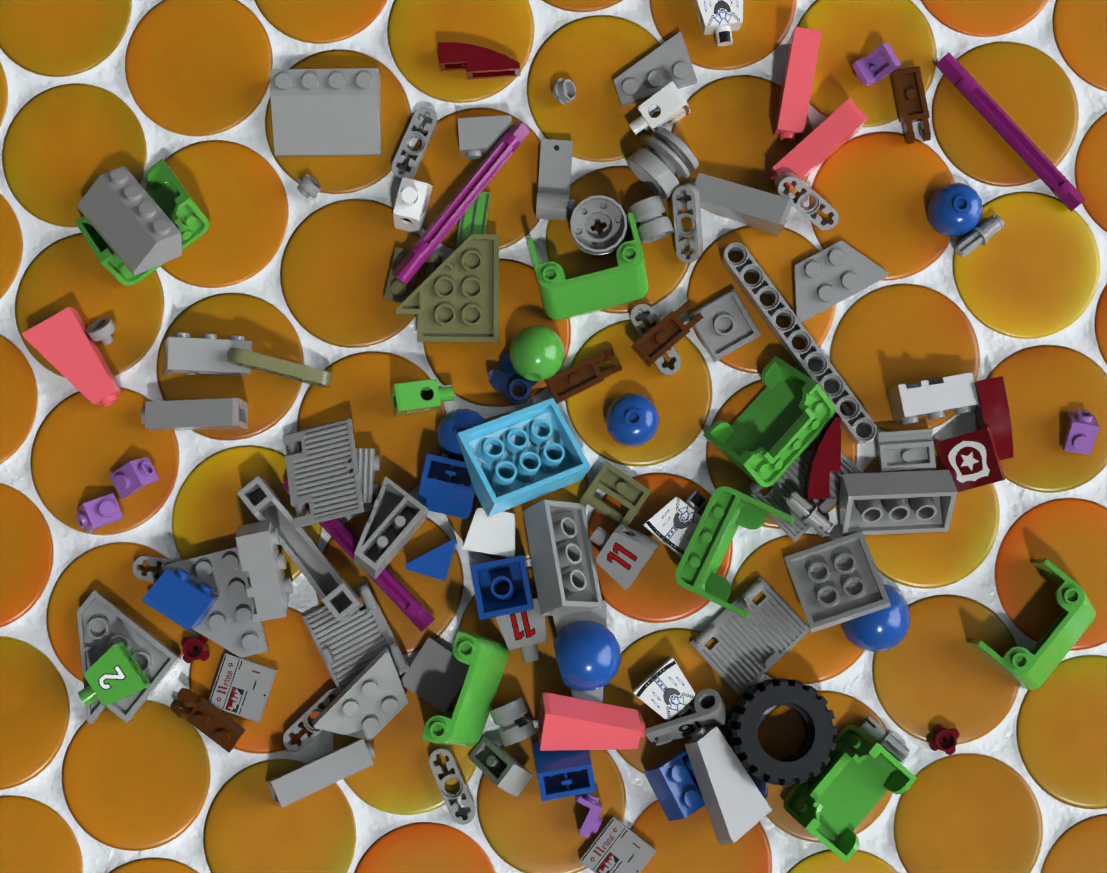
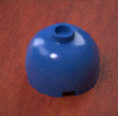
M959 182L946 184L937 189L930 197L927 204V219L932 228L940 235L961 237L973 230L980 221L983 211L982 200L977 191L969 185Z
M629 393L619 396L611 403L606 413L605 424L609 435L615 442L623 446L637 447L646 444L654 437L659 425V415L656 406L650 399L641 394Z
M456 409L447 413L440 421L437 429V443L441 451L449 459L465 462L456 435L459 432L486 423V420L478 412L470 409Z

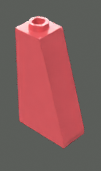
M795 27L787 43L774 136L780 137L782 141L795 142L796 139L800 140L804 134L822 34L820 30Z
M849 98L772 167L769 173L772 184L774 185L776 178L783 172H792L803 180L858 133L868 119L866 115ZM785 182L783 184L789 190L793 188L791 183Z
M67 307L22 333L23 337L92 404L108 407L117 402V397L123 394L96 343L91 340L86 332L87 327L77 310Z
M542 693L537 728L540 751L638 749L640 738L645 736L644 721H640L638 710L558 694Z

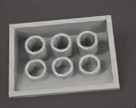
M378 68L270 69V100L275 157L381 156V75Z

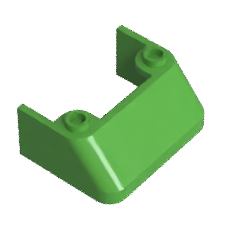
M633 212L627 214V229L630 241L621 244L616 252L618 266L594 273L565 279L564 271L558 263L545 262L539 264L533 238L527 239L528 250L544 312L549 319L561 321L636 302L646 296L649 288L643 249Z
M727 486L717 488L713 492L676 569L675 578L677 583L681 587L749 620L751 614L727 603L731 593V586L724 577L716 574L739 525L749 530H755L764 524L769 515L793 526L795 523L794 517Z
M1033 559L1031 563L1059 586L1056 590L1055 598L1058 605L1063 608V611L1034 647L1028 651L1026 648L1015 646L1007 650L1001 657L981 640L970 638L967 641L969 645L1014 682L1028 690H1035L1045 682L1090 626L1096 615L1095 607L1082 587L1048 559Z

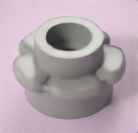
M559 78L553 86L552 93L554 98L564 105L575 99L576 87L572 80Z
M309 174L297 179L300 183L297 189L307 199L310 196L316 198L318 196L317 193L322 190L318 182Z

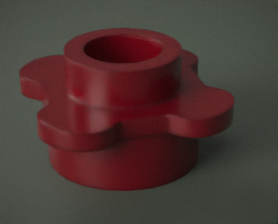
M201 634L195 638L184 637L181 640L184 654L183 660L186 663H192L198 659L206 661L210 657V652L206 646L208 638ZM194 646L198 647L197 651L193 650Z
M936 724L932 729L934 732L933 738L929 741L930 749L933 751L942 750L948 755L954 754L959 731L955 728L947 729L941 724ZM943 737H946L945 742H942Z

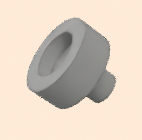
M102 317L93 321L86 328V332L92 341L102 340L104 345H108L114 340L111 334L115 331L116 327L110 317Z

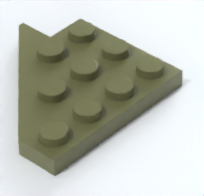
M471 234L394 310V315H417V342H499V234Z

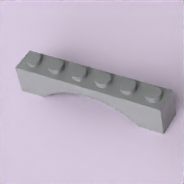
M257 476L237 492L238 496L260 522L271 520L273 529H278L281 547L297 565L338 622H344L364 606L363 602L304 528H294L293 518L295 517L265 479Z

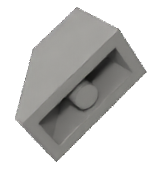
M511 115L458 118L459 150L461 156H466V159L475 160L482 158V155H488L512 126Z
M486 736L481 739L468 757L497 787L515 797L520 794L533 776L518 760Z

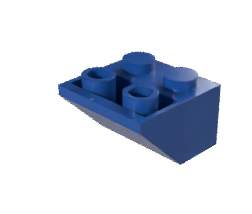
M427 454L421 477L418 501L428 508V511L470 520L476 494L466 463Z
M539 741L532 742L542 801L597 792L589 750L540 751Z
M686 749L661 760L644 771L669 821L685 819L705 806Z

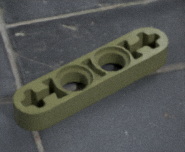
M230 348L227 362L237 366L323 388H330L333 376L332 373L240 348Z

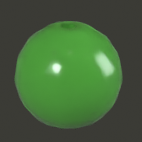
M540 325L522 329L513 337L509 349V359L517 374L530 381H542L554 376L560 370L565 356L564 345L557 333Z

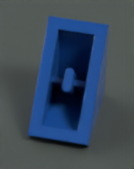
M452 539L405 564L407 570L446 581L457 542L455 539Z

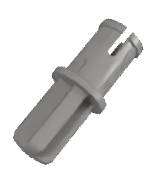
M993 214L983 224L974 227L970 234L960 240L955 245V251L959 256L965 257L978 246L987 244L989 238L1005 227L1003 220L998 215Z
M797 491L791 492L786 497V504L801 517L803 523L807 522L821 537L827 535L825 531L831 532L834 524L818 511L816 505L812 506Z
M870 715L861 722L862 725L860 724L858 728L878 742L899 762L904 761L908 757L910 750L892 735L891 730L887 731L872 719Z

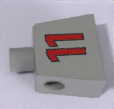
M622 524L614 530L612 535L598 526L590 537L591 541L602 548L595 559L596 563L626 591L660 544L658 541Z
M533 598L534 610L495 617L508 649L520 648L523 663L539 660L536 644L546 642L545 615L540 613L538 598Z

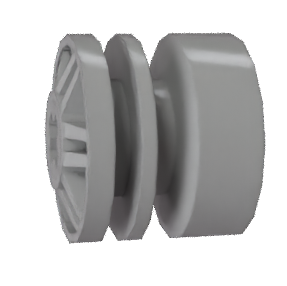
M658 127L653 133L654 137L649 136L646 140L650 151L639 147L629 157L627 164L635 176L657 196H662V199L667 200L674 190L680 186L675 175L682 179H687L690 175L689 171L694 172L699 163L692 151L680 138L669 130Z
M603 195L590 196L582 200L573 210L570 220L572 238L576 246L585 254L594 257L608 256L617 251L618 247L623 244L627 233V217L622 206L613 198ZM596 222H600L601 226H606L603 228V234L598 235L597 231L591 230L595 227Z

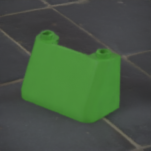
M163 159L151 166L145 176L150 187L145 191L180 230L183 250L208 231L209 220ZM85 216L75 222L100 263L125 286H131L140 282L163 265L161 264L133 276Z
M777 356L763 368L761 379L766 388L736 421L730 425L724 420H719L713 423L703 434L711 445L762 487L772 486L830 423L835 414L834 404L820 385Z
M461 628L457 632L452 650L458 661L470 666L454 712L447 710L444 716L436 715L431 717L425 724L420 739L436 744L470 747L477 744L483 734L490 713L489 710H491L508 661L509 651L506 645L500 641Z
M855 725L844 727L833 739V742L836 743L835 751H830L828 757L831 760L827 766L822 765L820 768L821 773L816 777L807 778V782L802 784L796 783L785 797L783 803L784 809L797 822L845 863L856 853L859 846V838L853 831L887 790L895 795L902 794L917 779L878 742Z

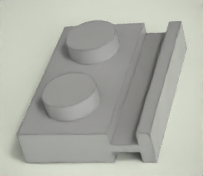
M933 429L876 433L878 437L877 446L880 472L936 468L934 441L932 439Z

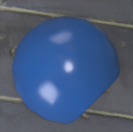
M884 583L883 585L891 607L841 623V628L850 642L858 648L871 652L887 651L898 645L907 635L911 621L909 606L903 595L891 585Z
M590 620L576 621L564 627L554 638L553 645L563 682L567 687L578 691H594L607 685L617 674L621 662L620 645L615 635L604 625Z

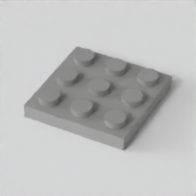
M862 531L784 557L811 633L891 607L890 600Z

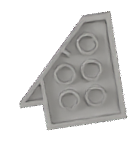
M237 547L162 566L163 573L166 569L172 567L174 569L180 567L191 574V580L198 584L200 582L206 583L214 589L213 594L218 596L201 625L193 630L240 658L269 651L263 622L253 623L252 620L255 605L253 598L247 596L246 589L250 587L245 571L242 572Z
M94 590L77 610L84 688L89 685L84 677V673L114 644L124 642L151 683V686L108 706L102 705L99 699L88 706L86 705L87 722L93 724L107 707L124 722L128 723L181 657L102 593Z

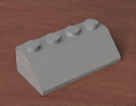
M125 166L100 175L78 203V209L133 276L182 256L180 230Z
M950 470L842 474L839 489L841 535L847 536L862 531L863 535L949 531L958 492Z
M542 500L523 510L541 615L565 616L603 608L585 505L582 503Z

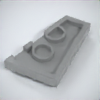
M681 31L613 80L621 107L649 99L672 81L678 89L697 83Z

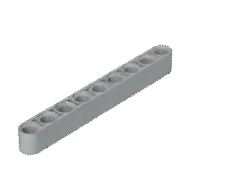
M741 243L729 244L721 257L722 264L801 373L817 382L834 404L835 414L833 417H841V428L850 440L857 444H863L872 440L877 432L874 421L748 249ZM731 251L738 252L741 255V261L738 263L731 262L728 258V253ZM748 272L755 274L757 283L753 285L746 283L744 274ZM760 295H770L773 299V304L771 306H764L760 302ZM782 315L788 319L789 325L787 328H780L776 324L777 316ZM794 337H799L804 341L803 350H797L793 347L792 339ZM809 359H816L820 363L819 372H813L809 369ZM826 380L835 383L836 391L834 394H829L825 391L824 383ZM842 402H847L851 405L852 413L850 416H845L841 413L840 405ZM858 424H863L867 427L868 434L866 438H861L857 435L856 427Z

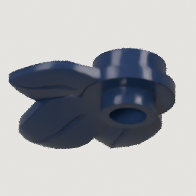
M509 351L502 357L499 370L488 371V379L491 386L496 391L504 393L506 399L513 404L525 402L531 394V387L538 382L527 380L516 373L509 359ZM514 386L520 388V395L517 396L513 393L512 389Z

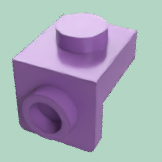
M886 42L877 47L864 59L855 61L852 66L858 80L864 86L879 83L901 66V63L889 43Z
M1078 410L1077 412L1068 411L1066 417L1069 424L1062 443L1063 450L1091 455L1100 427L1095 416L1085 410Z
M148 457L129 461L109 475L121 499L130 497L144 486L159 480L154 466Z
M114 493L83 503L77 509L78 513L76 514L79 526L82 529L85 528L87 534L124 518Z
M591 793L580 794L575 797L576 802L588 807L578 828V834L589 838L591 832L596 834L602 822V818L599 817L603 809L602 804L599 803L600 798Z

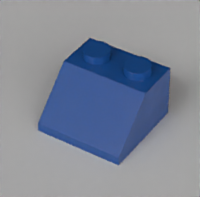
M524 555L470 565L479 620L534 610L528 563Z
M172 567L165 570L141 601L190 631L201 625L218 596L213 594L214 589L206 583L200 582L198 584L191 580V574L180 567H176V569Z

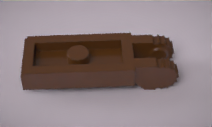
M920 67L894 70L891 75L901 125L903 124L905 141L907 144L914 143L915 134L912 123L919 121L921 137L923 141H929L931 139L928 121L930 116Z
M689 300L675 312H670L631 346L647 367H650L690 332V329L704 318L701 313L695 314L686 325L678 318L693 305Z
M613 349L594 358L591 356L544 380L556 404L605 381V378L621 371L622 367L620 364H615L603 372L597 366L598 363L607 361L615 355Z
M189 688L180 689L177 694L178 699L173 700L170 705L171 711L176 713L179 718H186L189 723L230 753L244 734L245 729L204 697L201 698L195 692L189 690Z

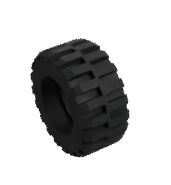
M787 678L763 680L761 683H755L750 686L748 691L742 692L737 698L739 700L737 704L732 705L730 710L732 714L731 719L727 720L726 729H729L727 742L731 745L733 752L747 773H750L753 778L773 785L792 786V784L807 782L809 777H816L821 773L820 768L822 765H828L831 760L828 755L830 751H835L836 743L833 742V735H837V726L832 724V719L835 716L833 710H828L826 707L828 702L824 696H819L816 693L817 690L812 686H806L802 681ZM777 705L789 706L796 710L801 716L805 728L801 747L794 755L787 758H776L766 753L762 749L757 736V727L762 714L767 709Z

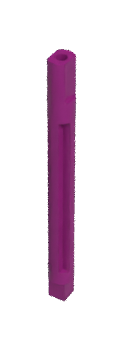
M950 52L935 65L1070 211H1073L1085 200L1069 180L1066 179Z
M514 122L416 242L410 252L393 271L392 276L405 285L411 280L530 132L523 122Z
M287 478L283 483V487L289 492ZM306 503V511L310 514L309 503ZM339 518L320 522L319 524L354 560V552L359 542L355 534ZM387 568L376 579L368 575L421 632L435 620Z

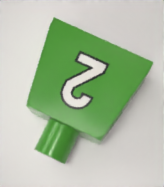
M437 379L394 384L390 390L394 417L435 411L440 408V402L454 401L455 399L453 385L438 386ZM420 393H427L430 400L422 399Z
M124 642L114 644L84 673V677L89 685L79 691L78 695L87 706L97 699L100 700L102 705L108 706L150 687L151 683Z

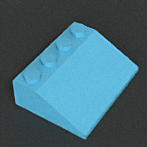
M554 398L459 432L456 435L475 494L487 517L578 482L584 478L590 468Z

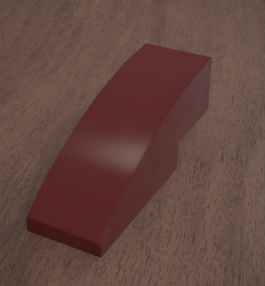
M438 42L441 71L466 69L468 80L521 76L520 63L504 54L473 44Z
M1003 376L974 382L979 402L976 405L977 410L974 411L978 430L990 427L1000 460L1014 458L1010 411Z
M835 417L830 421L814 448L805 480V499H830V473L841 472V417Z

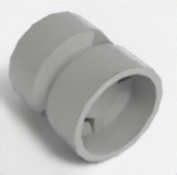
M662 196L649 197L629 207L630 213L633 212L635 223L640 224L637 230L642 244L660 240L674 232L671 220L667 216H663L667 209Z
M522 696L489 710L495 725L501 727L498 733L504 747L515 744L537 733L531 718L525 716L527 708Z

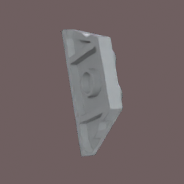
M841 240L793 267L796 316L803 323L885 279L889 274Z
M385 647L312 721L313 727L371 741L409 703L389 649Z

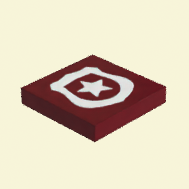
M990 427L936 442L943 469L950 470L958 492L1005 480Z

